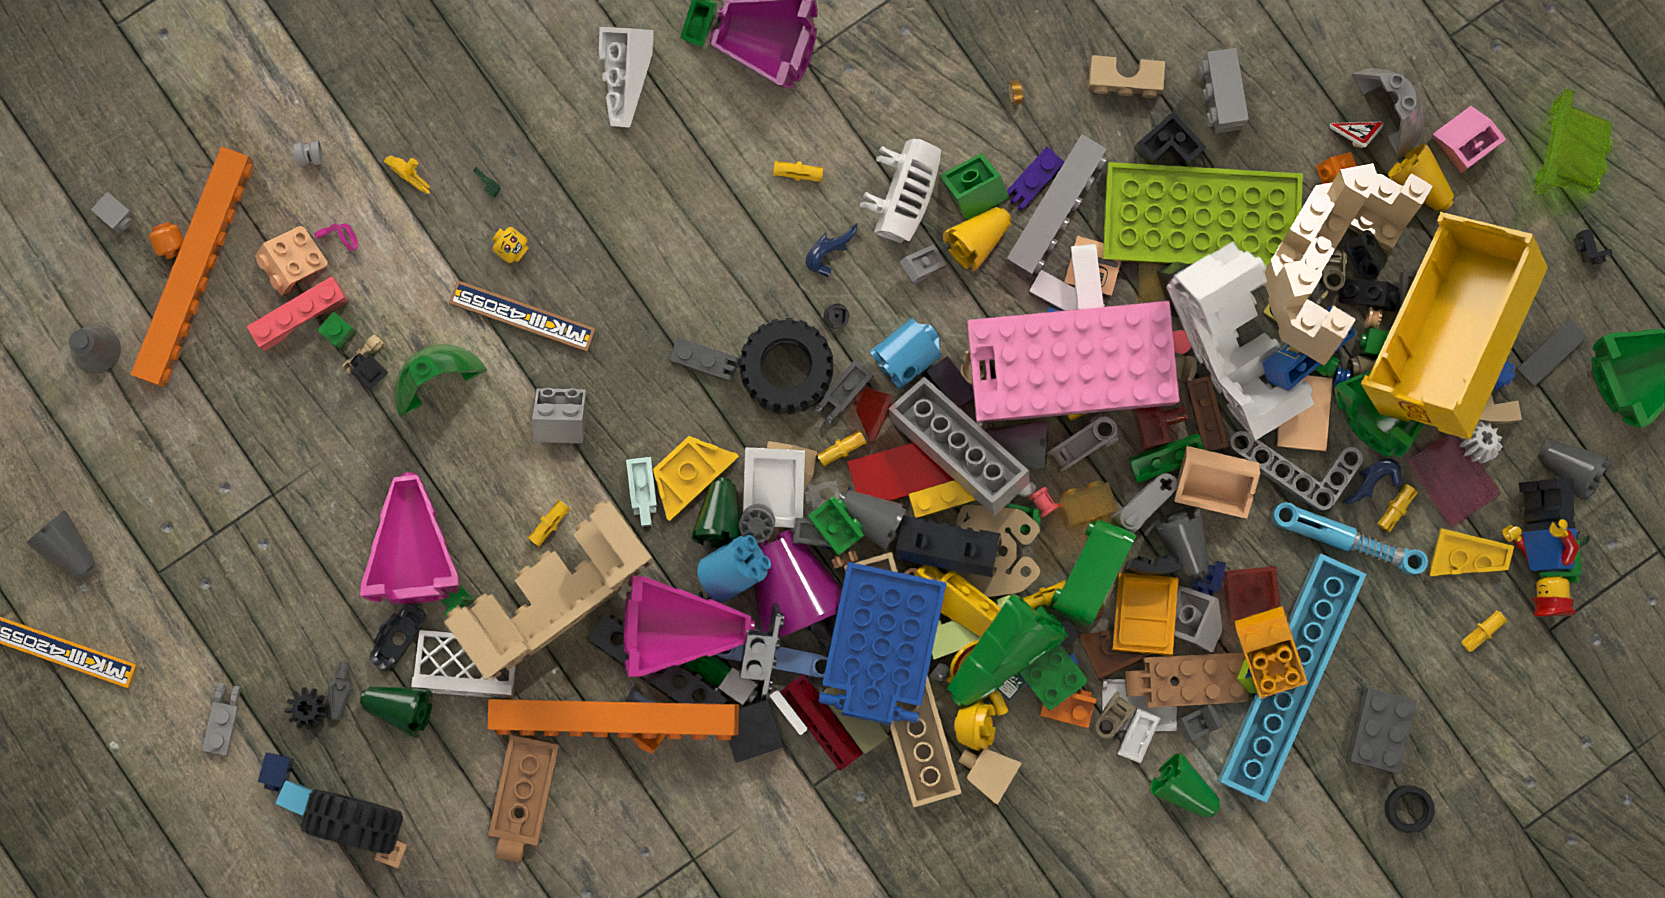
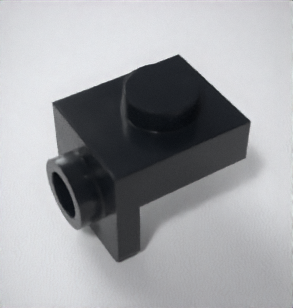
M1592 229L1582 230L1576 234L1575 248L1578 253H1581L1583 263L1591 261L1592 265L1606 262V257L1613 254L1612 249L1597 251Z
M365 351L363 354L358 353L350 361V372L354 376L356 375L370 390L388 374V371L368 351Z

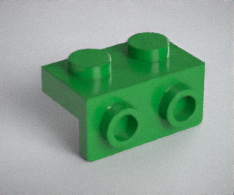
M833 496L809 514L807 518L838 556L861 539L864 534L861 532L863 527L855 518L851 519L847 514L848 508L840 498L836 499Z

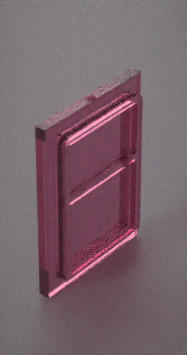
M1446 434L1407 462L1449 524L1453 526L1483 505L1488 504L1489 501L1501 493L1480 462H1472L1470 455L1464 456L1465 448L1459 447L1463 441L1458 436Z

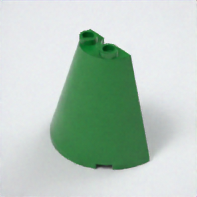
M1372 370L1338 383L1335 386V397L1340 410H1345L1349 417L1346 419V422L1365 444L1388 457L1392 454L1400 457L1410 449L1425 423L1411 420L1409 423L1379 414L1361 385L1364 376H1369Z

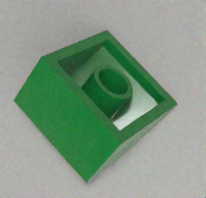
M983 153L939 175L954 204L966 221L1009 198L1000 174Z

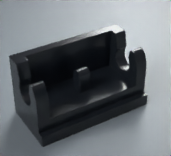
M948 356L928 369L922 376V378L925 377L960 409L974 398L973 389Z

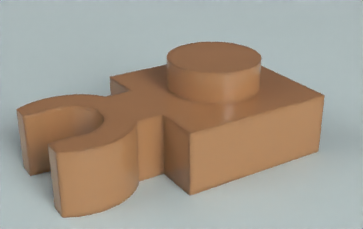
M846 549L838 556L835 554V559L831 561L836 570L848 565V562H857L858 558L855 551L849 552V549Z

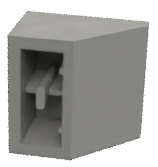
M537 388L532 417L533 442L583 443L586 390L574 388Z

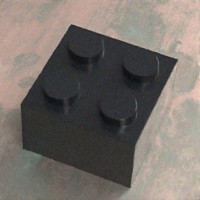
M769 700L739 709L738 735H731V740H728L736 763L784 747Z

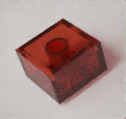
M1276 566L1223 572L1228 622L1281 607Z

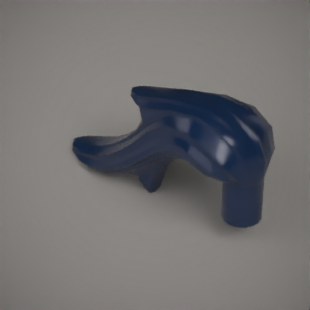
M857 223L837 238H827L825 232L807 253L806 266L809 270L829 277L832 269L821 264L822 259L825 255L835 250L847 251L845 245L855 235L858 228Z
M1383 459L1359 472L1360 475L1364 476L1362 485L1343 503L1352 504L1367 495L1372 498L1376 483L1387 475H1391L1393 486L1403 485L1399 463L1393 459Z

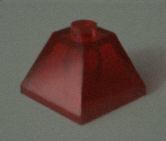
M866 387L864 392H858L853 405L857 406L856 413L869 445L874 446L888 414V408L891 407L893 402V396Z

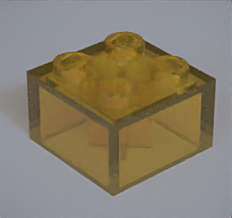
M1101 480L1087 484L1085 490L1078 491V488L1064 491L1061 494L1062 497L1057 501L1066 529L1112 515L1118 511L1109 482L1102 484Z

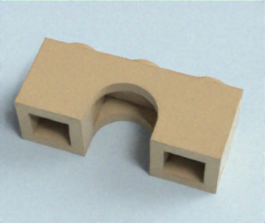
M1092 55L1089 67L1088 89L1093 90L1094 93L1108 94V91L1118 92L1120 96H1132V93L1142 94V97L1156 98L1157 95H1161L1164 86L1165 61L1141 59L1138 64V73L1133 77H1124L1116 69L1117 57Z

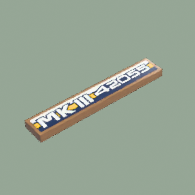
M459 280L455 284L449 301L451 305L585 352L589 351L596 328Z

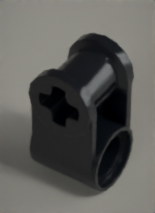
M1364 230L1361 232V235L1349 236L1344 239V250L1352 259L1361 276L1366 279H1375L1386 265L1387 255L1378 244L1374 234L1370 230Z

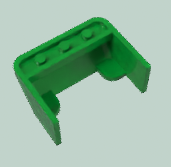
M1100 519L1094 522L1090 521L1084 533L1088 536L1087 542L1062 589L1057 587L1051 599L1054 602L1050 608L1051 610L1084 627L1091 625L1096 618L1136 537L1135 534Z

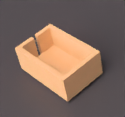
M1186 446L1177 479V488L1174 492V502L1247 519L1260 476L1259 463Z

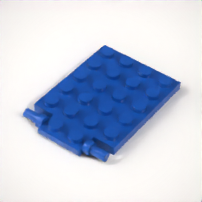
M848 562L822 684L847 690L846 695L838 694V696L821 693L819 703L836 706L835 709L843 710L842 715L886 725H891L892 721L900 722V720L917 723L919 713L902 710V707L895 706L896 701L921 706L946 582Z

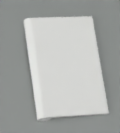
M1103 679L1102 711L1111 697L1118 691L1120 697L1131 706L1135 705L1139 709L1160 717L1155 731H1177V706L1147 708V695L1126 697L1125 679ZM1170 680L1171 685L1176 686L1178 684V681ZM1133 714L1119 730H1127ZM1103 720L1102 730H1111V724Z

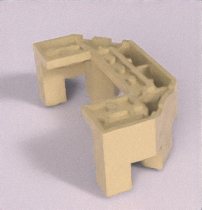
M1374 164L1341 169L1332 183L1315 186L1264 271L1267 282L1263 286H1266L1273 317L1277 320L1278 332L1283 342L1325 366L1355 321L1353 317L1334 306L1329 312L1308 300V297L1322 276L1321 272L1347 228L1359 235L1364 230H1370L1380 247L1391 252L1403 230L1423 204L1432 185L1411 173L1403 186L1384 175L1377 174Z
M601 501L591 509L593 513L589 515L592 521L589 522L586 519L575 527L577 532L573 535L592 561L589 563L587 560L581 562L574 568L576 572L572 574L556 551L552 553L547 551L537 558L539 563L530 568L528 565L517 573L519 577L514 581L532 605L528 607L527 604H524L514 612L516 615L514 618H510L493 594L487 596L486 593L474 601L475 606L470 610L468 607L461 609L458 606L447 614L449 618L444 621L486 680H493L501 674L499 670L503 667L509 670L524 660L523 658L527 654L532 656L620 592L623 589L621 585L628 584L632 575L638 576L641 573L639 568L642 565L646 568L654 562L648 551L610 501L607 503Z

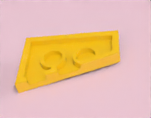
M1440 528L1428 576L1508 570L1514 546Z

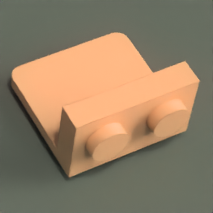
M298 226L263 243L255 255L258 266L266 272L270 278L271 285L274 289L278 290L281 296L289 293L297 281L324 269L328 264L303 226Z

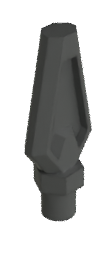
M340 662L339 669L335 673L336 678L328 684L330 719H341L351 694L352 687L349 682L350 673H348L350 663Z

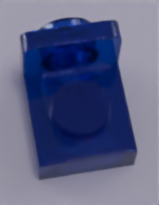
M1214 561L1213 565L1208 566L1205 579L1209 580V583L1195 581L1193 587L1197 588L1198 592L1212 596L1213 592H1220L1226 563Z

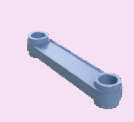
M744 644L732 648L728 654L717 653V655L721 658L741 662ZM784 647L775 649L776 669L824 678L825 674L818 673L815 665L819 660L827 661L828 657Z

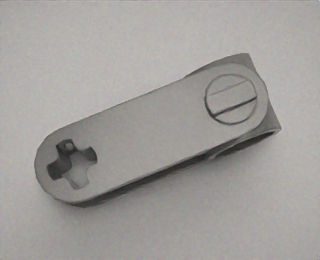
M1100 413L1089 420L1091 424L1050 450L1047 454L1054 458L1060 467L1059 472L1063 473L1102 446L1106 445L1108 447L1119 440L1117 436L1120 433L1117 430L1115 421L1109 418L1107 414L1103 415ZM1100 424H1107L1111 429L1110 435L1101 436L1098 433V426Z
M1167 473L1156 476L1111 519L1118 527L1131 533L1136 532L1145 523L1146 519L1175 492L1177 488L1176 479ZM1162 481H1166L1168 483L1165 486L1166 489L1164 490L1160 489Z

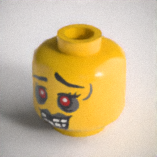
M508 227L505 231L500 228L492 238V241L495 242L492 248L493 252L507 263H512L513 261L518 263L529 248L527 246V238L513 227Z

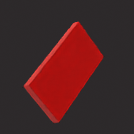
M914 442L847 461L856 492L889 501L954 481L945 470Z

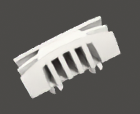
M921 139L906 141L902 154L886 149L883 146L878 152L887 157L878 156L876 161L895 168V174L887 197L883 200L865 192L863 198L871 203H860V207L879 213L880 217L874 233L902 243L903 240L910 241L929 203L940 163L941 149Z

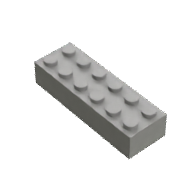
M925 377L888 408L891 422L994 516L1030 484L1029 470Z

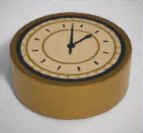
M1009 81L1008 93L1011 104H1022L1023 91L1020 81Z

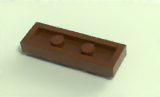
M1211 376L1186 381L1187 391L1204 450L1215 451L1228 448L1229 445Z

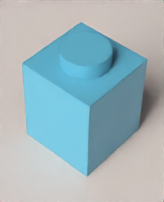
M286 780L275 804L303 816L309 794L313 790L291 780Z

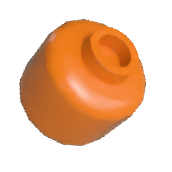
M170 221L152 227L153 232L149 234V240L154 253L157 256L165 255L166 259L178 256L184 241L179 227L175 224L171 225Z

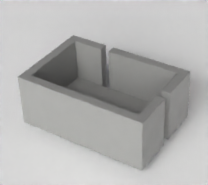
M1237 48L1207 52L1201 61V66H1198L1200 80H1204L1205 84L1202 96L1204 104H1208L1209 113H1206L1208 128L1212 127L1213 134L1242 130L1249 118Z

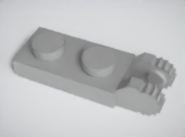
M219 683L215 694V702L212 704L202 751L227 756L239 710L238 701L241 687H233L229 705L222 703L226 684Z

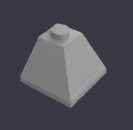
M1179 585L1174 637L1213 653L1222 632L1219 599Z

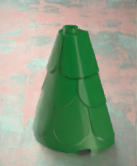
M1665 329L1612 332L1599 338L1592 348L1595 352V357L1591 358V364L1597 387L1606 404L1613 413L1619 412L1624 417L1622 421L1629 426L1643 428L1651 424L1665 409Z
M436 344L418 351L403 364L397 377L395 405L399 416L403 417L423 406L416 391L419 385L440 374L461 373L467 382L487 371V368L473 353L454 345Z
M1012 594L948 685L947 689L953 694L951 699L960 707L963 705L970 706L1005 684V681L1022 672L1033 662L1060 645L1069 636L1068 632L1064 630L1065 627L1050 610L1040 606L1035 611L1022 597Z

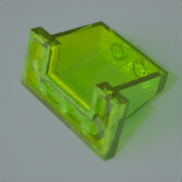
M1564 89L1552 101L1548 123H1552L1551 134L1544 165L1537 171L1533 193L1543 195L1553 186H1560L1593 194L1600 185L1601 177H1604L1607 172L1608 162H1605L1606 154L1610 153L1613 139H1610L1612 121L1572 106L1575 92L1573 90Z

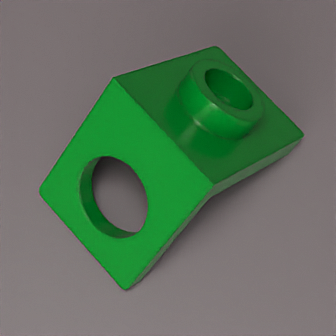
M461 583L458 593L453 594L451 591L449 592V598L442 599L449 608L444 614L447 616L451 610L458 606L461 609L469 607L475 601Z

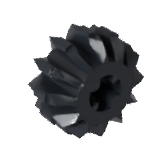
M302 687V696L298 691H294L293 696L296 700L287 699L286 701L288 704L293 705L292 708L285 709L286 713L294 714L289 718V722H295L298 719L297 728H302L305 723L307 729H312V721L315 725L320 726L321 721L318 716L327 718V714L321 712V709L329 707L327 703H320L324 700L325 695L321 694L316 697L317 689L315 688L309 693L307 687ZM305 702H307V705H312V711H308L309 715H307V712L302 711V706H306Z

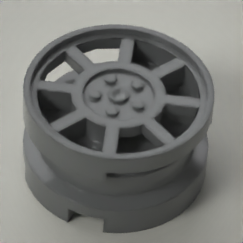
M753 504L748 506L743 511L739 522L742 536L751 535L756 539L757 543L766 541L773 533L776 522L775 515L766 505Z

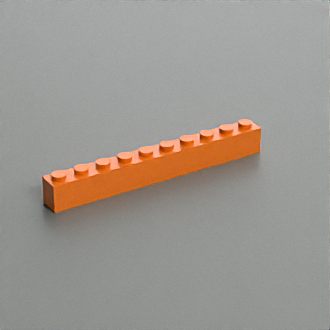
M222 146L220 147L130 375L163 388L165 383H169L173 374L171 369L173 362L178 360L182 351L180 345L183 337L186 338L190 332L191 324L189 322L192 314L195 315L199 309L200 301L198 299L200 294L208 286L209 278L207 276L209 271L214 269L217 264L218 255L216 254L219 246L222 247L226 241V228L228 223L231 224L235 218L236 210L234 208L237 201H241L243 198L246 178L249 179L253 173V160L249 156Z
M488 699V729L495 730L497 735H510V730H520V735H535V731H544V736H559V731H568V736L579 737L583 736L584 732H593V737H608V732H614L620 738H632L633 733H642V738H657V734H667V739H682V734H691V739H706L707 735H716V740H731V735H738L739 704Z

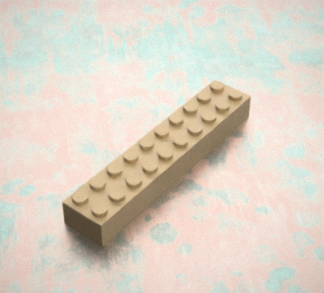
M892 552L856 562V564L897 572ZM845 565V566H844L845 574H846V570H847V566H848V565ZM927 676L921 706L896 701L895 706L902 707V710L919 713L918 722L913 723L900 720V722L892 721L891 725H889L912 807L962 794Z

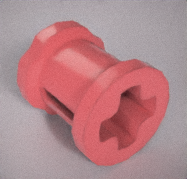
M1046 486L1028 497L1040 511L1041 519L1060 507L1058 503H1054L1047 492L1048 488Z

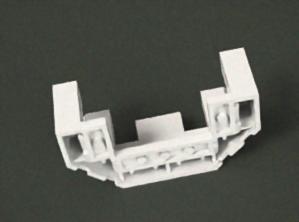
M1231 242L1212 255L1209 254L1176 274L1166 287L1199 363H1205L1206 368L1211 373L1210 376L1214 387L1219 394L1223 392L1225 398L1229 401L1230 404L1227 407L1231 414L1257 440L1314 405L1311 397L1313 390L1307 381H1300L1288 391L1279 386L1272 388L1269 383L1265 385L1259 377L1265 374L1262 362L1281 347L1275 338L1272 340L1266 333H1263L1244 346L1239 347L1236 340L1239 335L1236 329L1258 316L1255 309L1257 302L1251 291L1266 283L1267 280L1264 274L1266 267L1259 257L1254 258L1248 251L1245 253L1239 251L1234 242Z

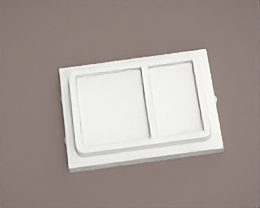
M746 447L743 511L750 505L763 504L773 511L776 520L775 527L794 528V519L803 518L805 451Z

